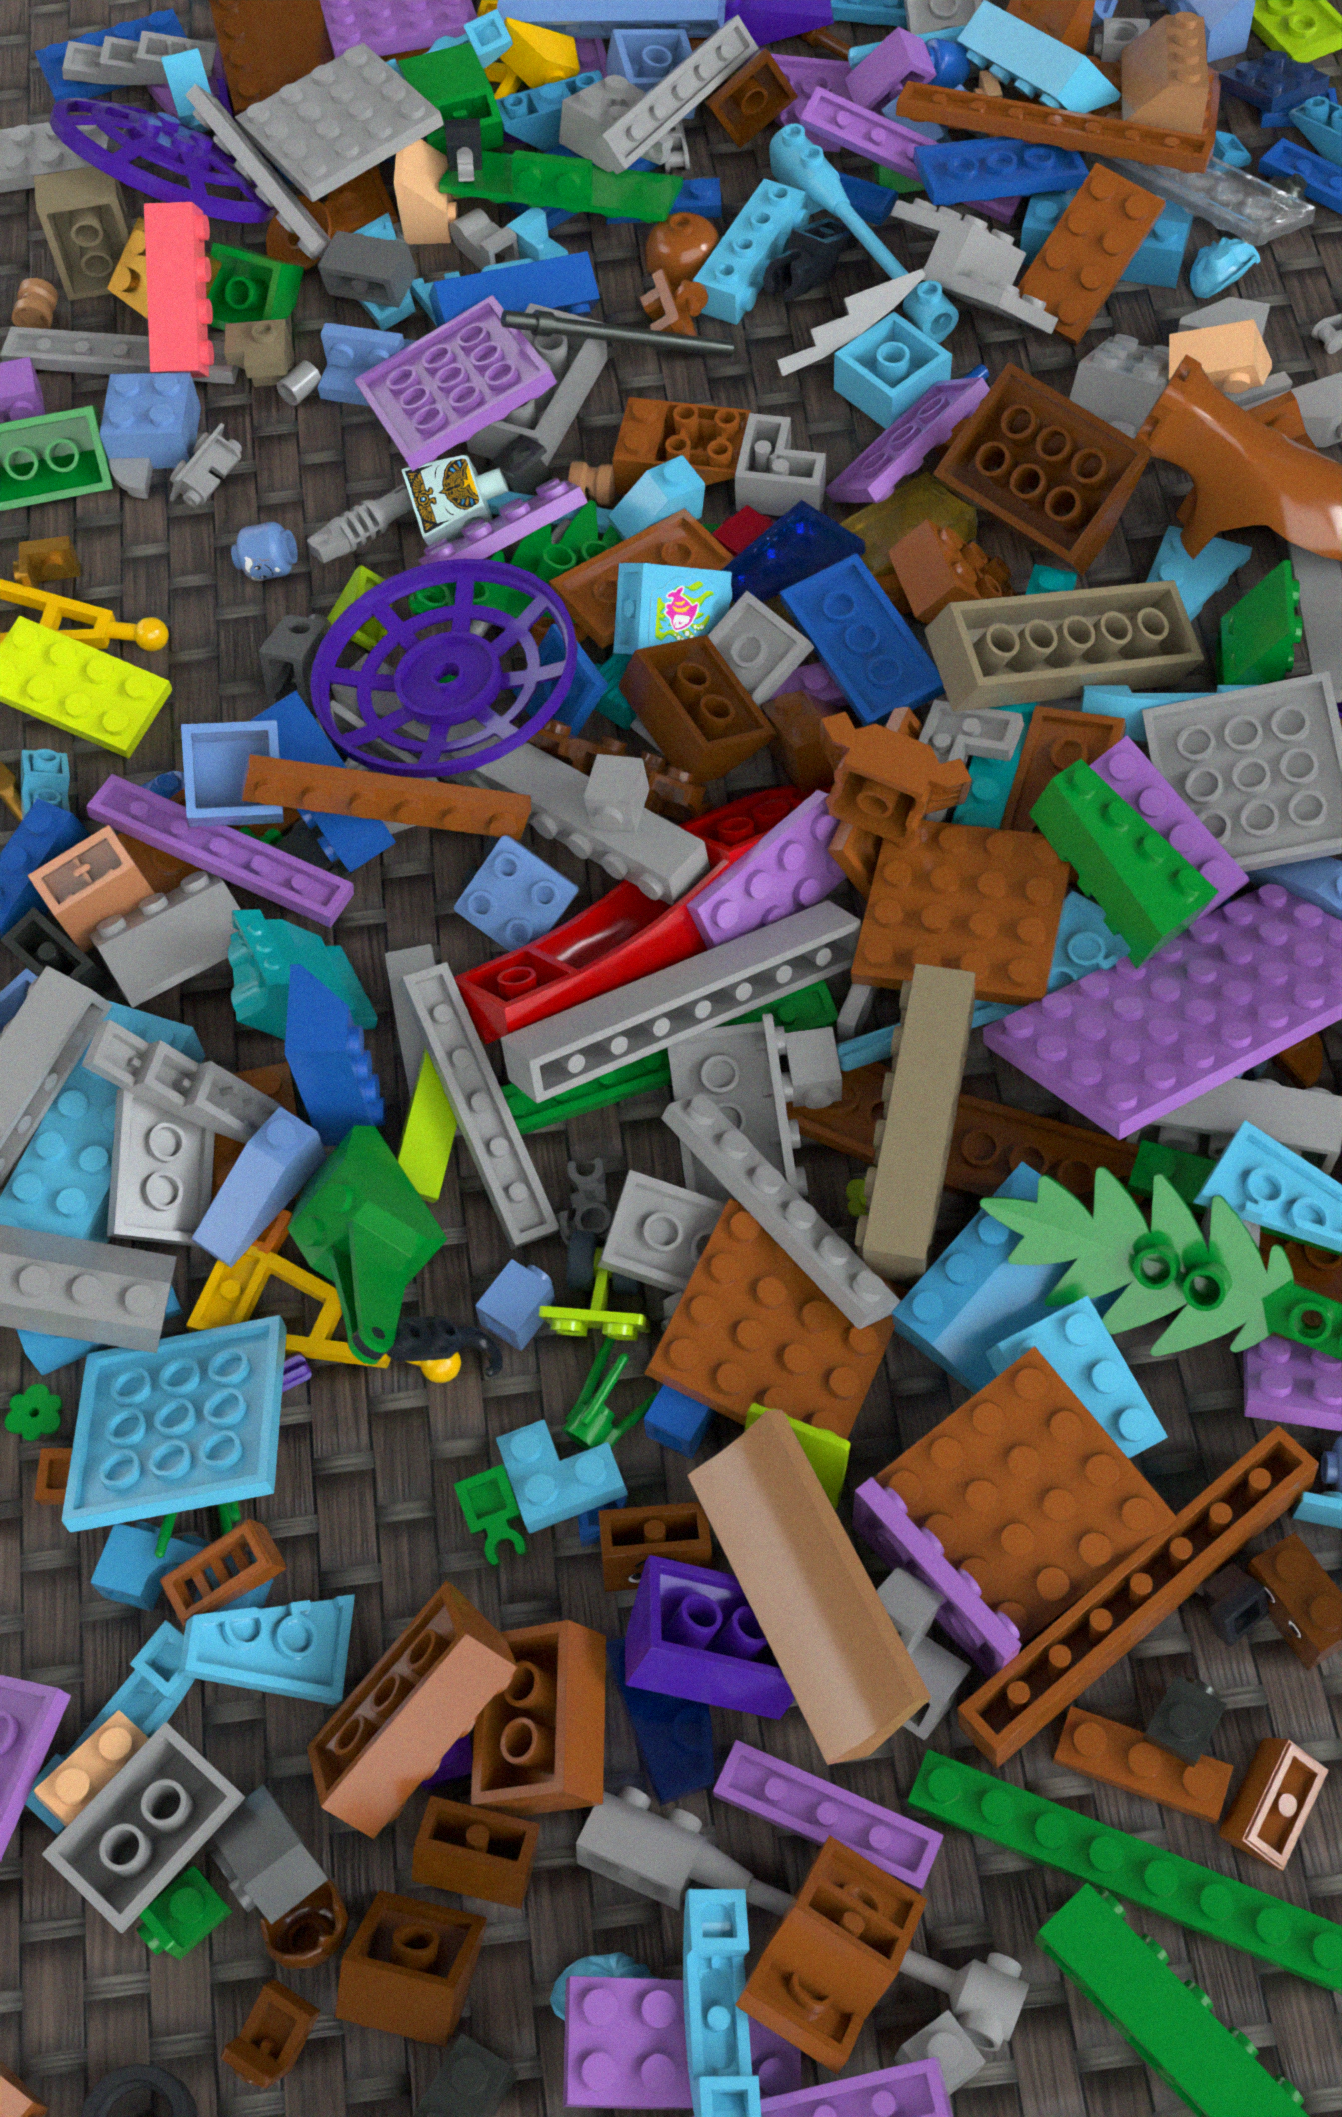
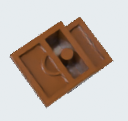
M829 1835L819 1849L802 1886L773 1927L735 2006L835 2074H838L849 2059L864 2020L897 1976L928 1900Z

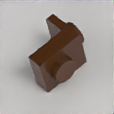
M273 1979L263 1986L240 2035L224 2046L220 2058L233 2067L235 2075L245 2083L267 2089L291 2072L321 2010Z

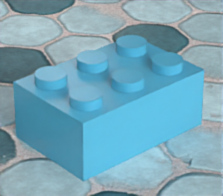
M1088 1296L997 1343L985 1352L994 1372L999 1376L1031 1348L1036 1346L1128 1458L1168 1438Z

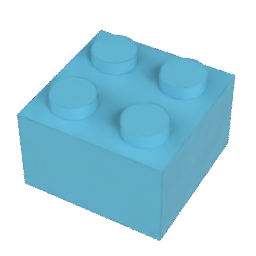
M892 312L834 353V390L887 430L936 381L950 380L952 354L899 314Z

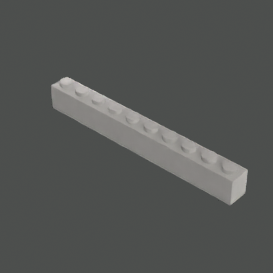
M366 653L349 670L361 671L369 654ZM382 662L376 674L395 675L396 669ZM333 684L331 688L337 703L364 721L358 707L357 688ZM372 690L373 708L379 719L402 707L396 692ZM474 718L462 724L451 726L446 742L468 737L484 730L485 727ZM413 719L392 732L407 739L427 742L431 726L419 723ZM494 736L471 748L452 753H442L438 762L472 755L497 744L501 739ZM527 742L500 759L476 769L449 776H440L446 781L454 780L463 786L531 795V812L527 823L531 824L539 834L547 839H557L567 845L581 859L589 858L602 865L612 877L619 880L624 878L635 884L652 900L661 899L673 906L688 894L710 871L705 842L646 808H643L636 832H609L598 828H591L583 800L590 777ZM407 751L408 753L416 757L418 760L422 755L420 753H413Z

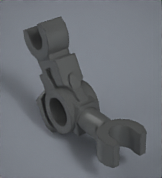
M600 1157L594 1158L595 1170L589 1176L578 1174L575 1161H569L567 1173L570 1184L578 1192L570 1194L573 1210H576L573 1221H570L568 1210L559 1213L560 1234L567 1248H569L571 1236L576 1230L594 1231L599 1237V1247L605 1244L614 1215L610 1208V1200H608L605 1185L606 1172Z

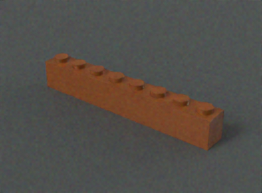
M1278 1425L1176 1515L1177 1520L1158 1535L1154 1534L957 1708L958 1727L996 1769L1000 1767L1199 1589L1201 1584L1214 1573H1217L1293 1505L1302 1492H1307L1312 1488L1319 1463Z

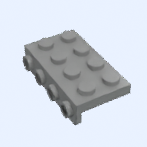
M772 1013L762 1014L761 1022L710 1028L668 1046L674 1101L703 1093L738 1131L748 1138L757 1151L781 1173L783 1178L801 1197L808 1196L804 1166L795 1167L792 1149L801 1148L797 1119L788 1120L785 1103L794 1101L790 1072L781 1073L779 1056L786 1055L785 1032L783 1026L774 1027ZM680 1139L686 1189L727 1203L729 1198L738 1201Z

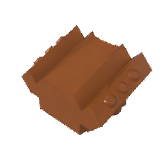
M846 712L821 719L820 745L834 771L835 779L826 799V804L829 808L828 815L905 846L906 842L915 836L924 815L965 803L972 779L961 758L940 764L931 745L876 723L855 729Z

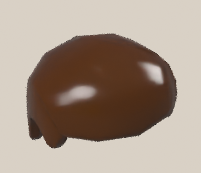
M328 1878L326 1882L273 1924H270L266 1917L260 1919L266 1950L274 1961L287 1969L317 1968L324 1964L341 1947L348 1930V1916L343 1898L332 1880Z

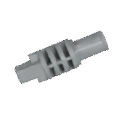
M401 484L380 499L375 501L366 499L360 502L359 506H353L349 511L340 514V517L331 519L325 527L307 539L310 552L319 561L326 563L336 557L352 553L357 547L364 546L367 541L374 540L376 535L384 534L386 529H388L389 523L401 515L414 510L408 489L405 488V485Z

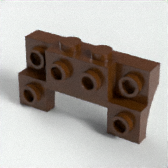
M549 719L544 727L527 741L590 777L597 754L643 758L650 788L644 808L655 814H664L682 822H687L710 812L713 808V803L703 800L707 787L693 782L696 774L672 765L667 767L668 759L650 751L642 750L640 756L625 750L627 743L620 739L602 734L600 740H585L570 734L572 726Z

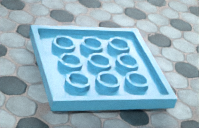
M280 1315L163 1338L159 1341L157 1353L118 1347L87 1354L61 1520L70 1533L274 1494L287 1327Z

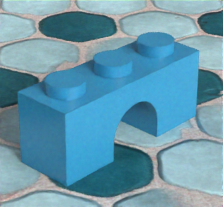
M135 1521L133 1527L114 1524L90 1583L105 1599L153 1612L159 1594L163 1590L159 1579L205 1549L211 1543L192 1535H183L181 1541L170 1538L164 1557L156 1558L154 1552L160 1532L159 1527L142 1521ZM247 1551L252 1563L257 1562L254 1553ZM232 1556L226 1558L225 1561L235 1577L240 1571ZM211 1567L206 1569L205 1572L214 1590H216L221 1585ZM273 1578L215 1612L251 1607L262 1609ZM198 1588L194 1598L195 1603L203 1599Z

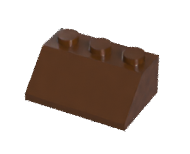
M707 635L635 650L618 686L670 764L696 774L693 782L698 784L724 777L773 740L777 734Z

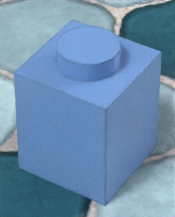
M511 1259L475 1305L481 1326L519 1351H522L544 1322L539 1317V1307L557 1306L551 1278L534 1265H528L525 1268Z

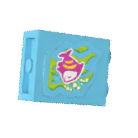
M619 563L613 653L633 655L634 651L702 635L708 636L729 612V604L732 599V572L650 563Z

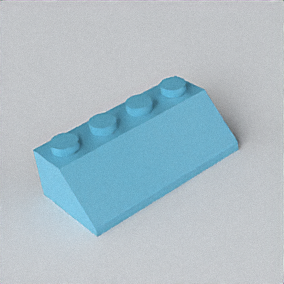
M983 0L957 39L968 51L966 58L969 59L972 65L982 71L985 66L990 67L989 72L996 79L1006 85L1010 80L1014 81L1013 86L1029 99H1033L1035 94L1040 96L1039 102L1044 106L1087 113L1116 102L1122 95L1085 55L986 0Z

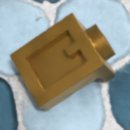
M70 536L19 542V560L13 561V572L17 584L39 590V582L80 577V562Z

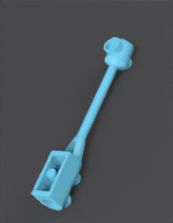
M789 124L779 130L770 142L769 154L771 172L780 184L806 192V210H809L810 215L826 209L834 216L839 217L892 280L909 274L850 206V201L840 182L839 173L824 157L823 149L818 145H814L805 135L804 127L800 124ZM929 280L917 284L903 301V312L917 329L936 343L944 341L958 322V310L942 293V286L936 281Z

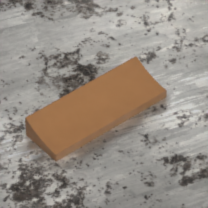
M783 1410L765 1411L740 1437L687 1476L827 1765L868 1757L927 1703L931 1696Z

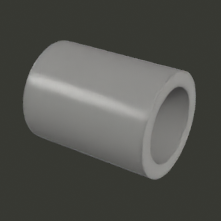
M303 360L277 383V390L287 403L296 406L318 387L322 377L313 364Z

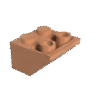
M107 825L27 875L53 915L83 953L94 947L88 934L96 931V927L101 921L113 915L120 914L125 916L138 909V905L143 899L155 894L110 825Z

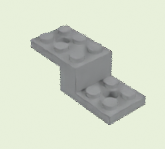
M915 198L913 204L900 200L896 201L891 216L937 239L924 267L925 277L922 279L923 281H936L941 284L942 291L974 307L1052 334L1058 318L1044 311L1046 303L1027 294H1024L1022 299H1020V289L1012 286L1026 255L1022 250L1012 246L1015 238L996 229H992L990 234L989 230L986 229L988 223L968 214H965L962 221L961 214L946 207L940 206L938 212H936V206L918 198Z
M1116 334L1114 338L1109 337L1079 362L1069 399L1134 439L1145 418L1169 382V347L1154 346L1153 349L1138 345L1139 340L1134 337Z

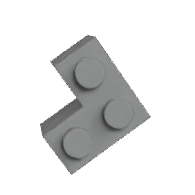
M749 413L735 473L736 511H740L748 505L759 514L819 520L826 488V454L791 450V417Z
M897 1567L876 1592L931 1696V1699L903 1724L905 1728L925 1741L953 1705L972 1667L926 1637L944 1597Z

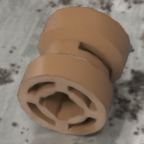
M39 278L23 280L17 294L18 301L14 304L11 318L16 327L50 329L53 321V312L56 309L59 297L55 287Z
M572 461L568 481L580 486L587 501L594 500L599 506L612 507L616 492L613 464L601 463L598 467H589L586 462Z

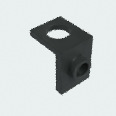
M522 433L491 461L495 468L500 467L506 483L512 492L535 495L537 487L553 479L552 473L541 459L547 453L546 448Z

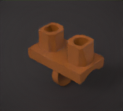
M661 268L652 274L656 287L640 297L646 313L653 321L657 320L650 325L651 330L698 336L691 316H698L708 302V293L705 286L690 280L682 281L680 287L671 286L666 273Z

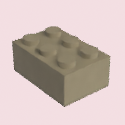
M95 166L34 176L36 210L68 301L113 294L107 287L133 230L119 180L109 176Z

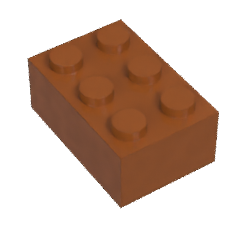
M570 1620L499 1632L507 1640L518 1668L514 1671L508 1687L501 1694L492 1697L478 1714L474 1725L471 1805L512 1817L603 1805L606 1635Z

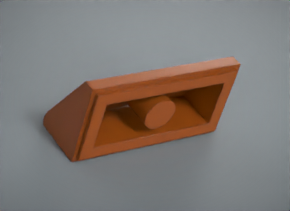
M1264 1738L1220 1828L1219 1836L1229 1844L1272 1868L1283 1871L1329 1770L1289 1739Z

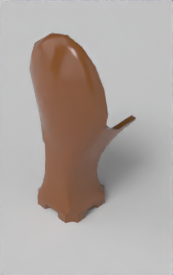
M1186 354L1145 418L1134 440L1149 448L1153 452L1151 457L1164 459L1181 467L1190 476L1194 484L1176 511L1179 521L1185 524L1184 529L1180 533V539L1189 556L1194 560L1219 531L1252 525H1267L1295 545L1322 557L1342 561V464L1291 440L1276 428L1262 424L1218 390L1203 370L1202 364Z

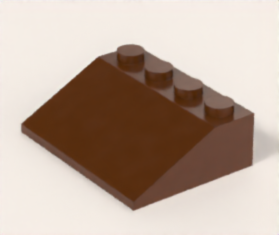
M208 0L211 22L234 120H236L235 117L246 111L252 104L267 99L279 92L283 86L298 81L310 74L316 67L334 60L320 0Z
M1008 362L933 475L946 489L1083 577L1108 541L1153 452Z

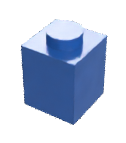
M663 1384L644 1417L646 1437L692 1460L718 1412Z

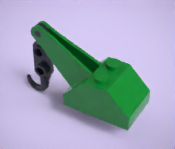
M354 1125L299 1191L287 1227L310 1267L335 1282L350 1351L361 1362L374 1365L385 1353L391 1359L398 1362L441 1360L451 1358L464 1346H471L481 1351L489 1360L490 1366L485 1369V1375L487 1377L498 1375L503 1368V1357L495 1342L481 1330L470 1326H456L450 1319L444 1316L399 1318L405 1287L448 1238L376 1127Z

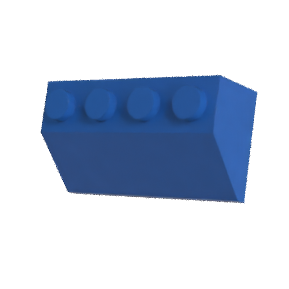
M291 964L284 1053L313 1128L318 1131L323 1146H337L354 1125L375 1126L379 1132V1126H386L387 1104L385 1097H380L378 1074H372L370 1050H364L362 1025L354 1024L349 1006L301 964Z

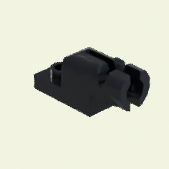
M829 218L792 229L786 253L774 257L773 261L766 267L763 278L765 289L771 295L780 292L782 287L787 289L783 300H792L801 295L808 294L812 289L831 280L835 273L839 255L841 252L857 247L858 239L846 225Z

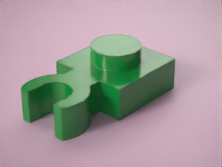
M503 1464L453 1484L471 1534L475 1536L487 1531L488 1538L485 1542V1555L493 1566L502 1565L498 1555V1547L505 1540L513 1541L519 1556L527 1555L528 1547L526 1540L520 1533L513 1530L510 1525V1521L520 1518L522 1515L506 1467Z

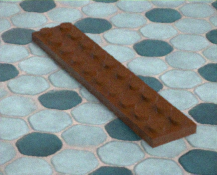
M960 1093L943 1191L980 1202L984 1197H992L1023 1161L1041 1176L1044 1174L1049 1175L1062 1184L1093 1215L1095 1172L1100 1166L1106 1167L1127 1190L1140 1145ZM874 1152L873 1157H872V1160H871V1167L878 1168V1166L874 1165V1160H875V1152ZM1128 1192L1143 1213L1150 1228L1152 1199ZM1191 1211L1201 1229L1204 1215ZM1260 1232L1259 1251L1266 1269H1268L1272 1246L1279 1244L1288 1256L1295 1284L1342 1303V1256Z

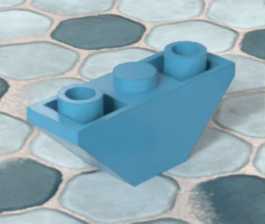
M596 70L496 99L504 130L542 151L553 149L561 144L559 143L563 100L604 78L600 71Z

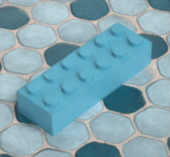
M108 1001L112 1004V1007L103 1021L110 1019L149 1044L161 1040L198 1064L202 1063L205 1053L193 1027ZM91 1041L46 1112L0 1196L1 1225L105 1244L111 1238L107 1237L116 1095L120 1087L82 1066Z

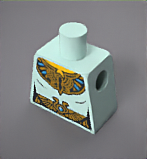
M466 455L429 462L414 471L410 467L402 469L423 539L428 546L444 538L447 539L448 543L463 536L461 532L463 527L480 518H483L485 522H489L493 517L487 500L509 492L500 467L478 475L471 460Z

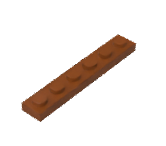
M249 754L242 786V801L499 838L509 835L516 840L521 839L531 812V795Z

